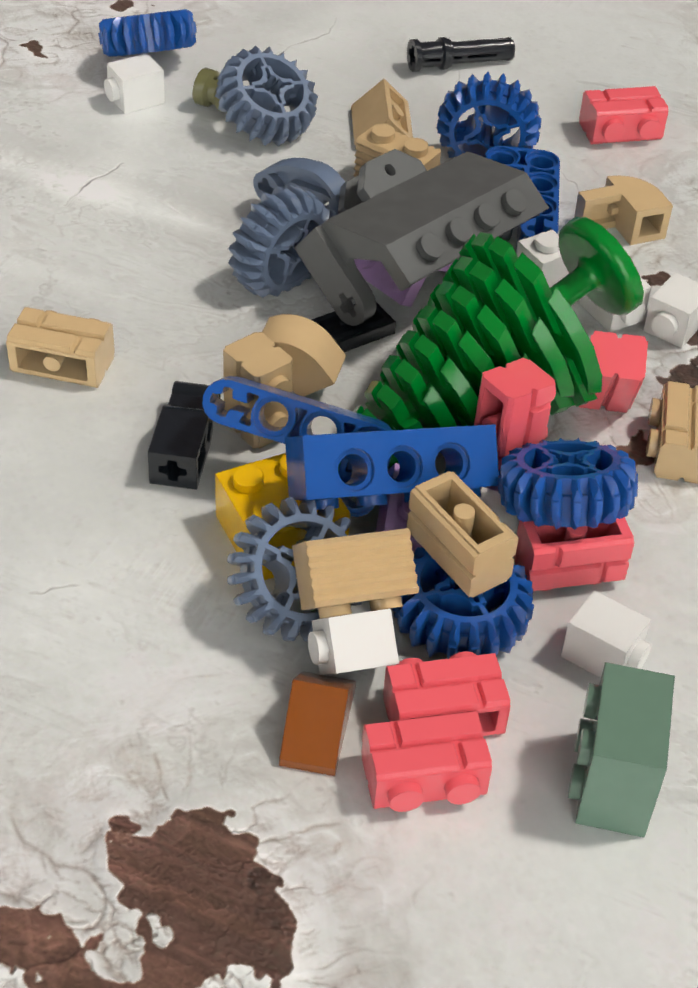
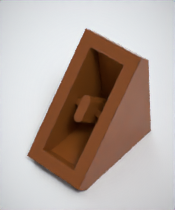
M304 671L293 679L279 766L335 776L356 689V681Z

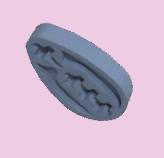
M308 158L283 159L254 176V189L260 199L264 192L272 194L277 186L285 189L288 185H292L304 191L308 190L316 195L323 204L329 202L325 206L330 211L329 219L338 215L340 187L345 181L337 171L323 162Z

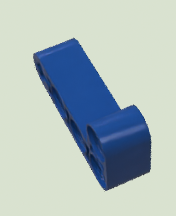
M509 146L489 148L485 153V158L526 172L549 207L541 215L518 226L517 245L519 240L552 229L558 234L559 157L550 151Z
M227 376L213 382L203 394L202 405L204 411L214 422L285 444V438L313 435L311 429L312 421L319 416L331 419L336 425L337 433L392 430L388 424L379 419L238 376ZM231 388L233 389L232 398L237 401L249 403L254 400V394L258 395L259 398L252 410L242 405H236L229 411H226L224 409L225 401L219 399L218 394H222ZM268 402H279L285 406L289 415L286 426L274 427L268 423L264 415ZM251 410V419H248L246 416ZM345 457L341 460L338 472L344 483L348 482L352 476V466ZM391 457L389 458L387 463V470L391 461ZM348 497L341 498L352 517L366 515L375 506H356V502H353Z

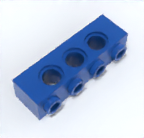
M496 424L303 435L285 438L289 497H293L294 500H315L317 510L325 509L327 506L339 508L338 498L355 496L356 506L388 504L387 494L404 493V503H409L410 491L415 486L439 476L435 467L436 456L439 452L446 461L444 473L448 471L454 472L478 497H481V487L498 486L499 469ZM392 454L397 458L400 466L399 474L394 480L387 470V463ZM344 457L348 459L352 466V476L346 484L341 480L338 473L339 463Z

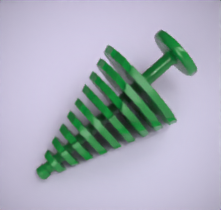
M574 217L562 227L558 240L562 261L569 274L549 288L543 271L523 252L517 257L512 244L498 236L494 239L490 233L480 232L477 237L473 234L460 250L459 260L456 258L442 279V284L438 283L431 293L428 304L423 310L421 308L413 319V331L407 330L396 345V356L390 355L381 367V381H372L364 392L367 399L365 403L367 408L364 410L362 405L355 407L353 412L379 419L388 424L392 430L474 426L482 372L499 366L505 368L507 363L521 358L530 359L555 379L556 395L550 404L551 415L564 412L571 406L575 405L578 407L596 400L597 396L595 393L602 392V373L594 346L571 306L586 295L595 305L610 314L625 316L639 307L643 302L644 290L640 275L632 259L618 240L602 225L587 217ZM393 454L388 468H391L395 463L399 464Z

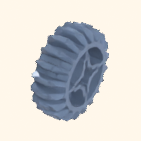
M254 46L249 52L242 49L236 56L228 59L218 76L215 97L219 99L218 110L227 112L225 122H234L237 125L236 133L245 131L249 134L250 141L258 137L264 146L272 140L279 147L285 141L292 143L298 136L306 132L316 114L317 108L315 105L317 104L318 95L313 92L315 83L306 80L308 70H299L297 68V60L290 62L285 59L284 51L279 55L273 54L270 46L263 52L257 46ZM248 80L250 86H244L243 81ZM284 106H289L290 112H286Z
M288 185L284 189L277 186L272 194L264 192L261 202L259 204L251 203L250 213L246 217H240L243 223L240 229L233 232L236 241L228 248L233 254L228 262L234 269L232 275L248 291L262 298L269 294L278 297L282 291H290L292 288L301 285L305 279H311L309 270L294 247L314 228L328 220L330 211L318 200L316 195L299 187Z
M289 497L281 500L280 510L273 503H269L261 508L262 518L252 515L245 520L246 527L251 534L239 532L233 538L236 545L242 548L244 552L231 553L227 557L228 563L240 566V573L228 576L227 582L229 585L242 583L244 592L234 597V603L239 606L251 602L253 607L246 615V620L249 623L257 622L265 616L263 623L264 634L274 635L281 627V635L284 641H295L299 632L303 640L308 641V635L313 631L311 620L319 619L318 608L309 613H298L290 610L293 601L300 599L296 570L291 565L292 561H294L293 549L285 546L276 548L268 543L284 527H295L307 531L305 538L298 540L296 544L304 541L347 536L345 531L349 528L351 519L343 517L332 522L334 506H327L325 509L318 510L317 512L315 500H302L298 507L294 498ZM262 565L267 567L274 575L275 586L272 594L265 584ZM362 602L351 603L353 606L362 604Z

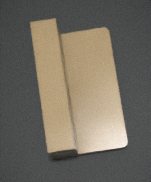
M382 79L352 104L351 112L355 145H357V137L375 124L390 125L395 129V132H401V135H407L408 138L413 137L408 101L385 79Z

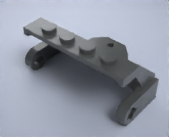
M393 149L366 162L360 168L358 176L346 181L340 187L338 215L314 228L294 249L338 317L348 325L357 326L375 314L376 300L371 288L356 267L354 259L381 261L398 289L403 291L414 283L453 263L456 258L458 260L460 258V250L473 234L477 237L480 232L490 233L494 239L498 236L508 242L514 228L541 215L549 207L528 174L519 169L467 151L427 171L421 160ZM353 298L355 299V302H356L355 306L353 305V303H352V301H351Z

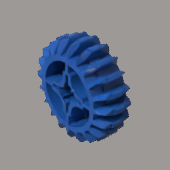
M183 9L103 19L99 23L100 33L98 35L103 54L115 57L192 47L196 43L195 33H197L193 13Z
M487 72L482 81H479L473 74L468 78L467 84L458 81L454 87V92L448 91L445 95L444 102L438 111L437 130L441 134L440 143L441 147H448L447 153L449 158L457 157L467 151L485 157L486 151L495 146L533 149V146L539 141V129H541L542 119L538 115V102L531 101L532 94L530 89L520 91L521 84L519 80L510 85L507 84L504 73L498 80H491V75ZM474 107L475 113L468 115L467 120L459 121L463 113ZM519 127L515 134L503 140V136L511 133V129Z
M561 438L558 441L541 440L538 444L526 443L522 445V448H515L509 451V455L502 458L498 477V493L500 494L501 505L505 506L506 512L517 516V519L522 522L534 521V525L538 527L550 525L554 526L556 530L560 527H571L574 530L582 526L596 528L599 523L612 524L616 522V518L621 519L628 516L629 510L634 508L635 497L638 496V473L636 472L635 461L629 458V454L622 450H616V447L612 445H600L597 441L584 442L580 441L579 438L574 441Z
M416 547L413 561L416 564L415 572L418 576L419 592L401 596L403 607L392 608L394 617L398 618L397 624L399 625L400 633L409 634L412 647L426 644L429 658L439 652L446 654L448 659L454 654L464 651L473 652L476 655L491 653L498 655L499 651L510 653L515 642L522 641L523 636L526 634L528 623L532 619L534 604H532V582L526 579L525 566L514 565L512 576L506 582L475 597H468L423 547ZM500 606L499 608L491 612L492 608Z

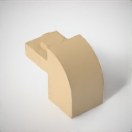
M607 176L605 187L578 192L574 217H587L602 225L605 229L615 227L629 245H635L666 238L673 204L657 187L647 181L630 176Z
M280 314L269 317L262 332L275 343V347L282 348L293 358L292 384L294 393L306 396L335 384L346 354L332 336L322 326L302 316Z

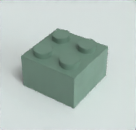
M605 662L600 684L589 683L583 717L590 720L583 718L579 720L574 752H578L577 764L574 763L568 791V798L578 800L576 824L645 838L667 771L674 675Z

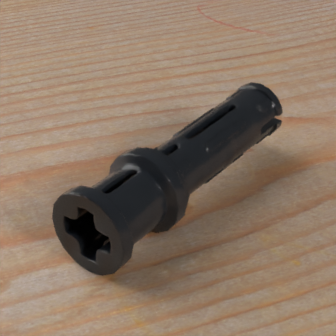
M439 37L436 41L430 42L410 39L407 45V62L412 72H418L421 68L438 67L440 70H446L452 64L496 60L509 61L514 58L515 44L511 37L451 42L446 37Z

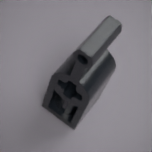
M181 381L174 382L169 403L163 405L148 449L149 484L198 489L213 432V420L207 416L202 405L203 394L209 385Z

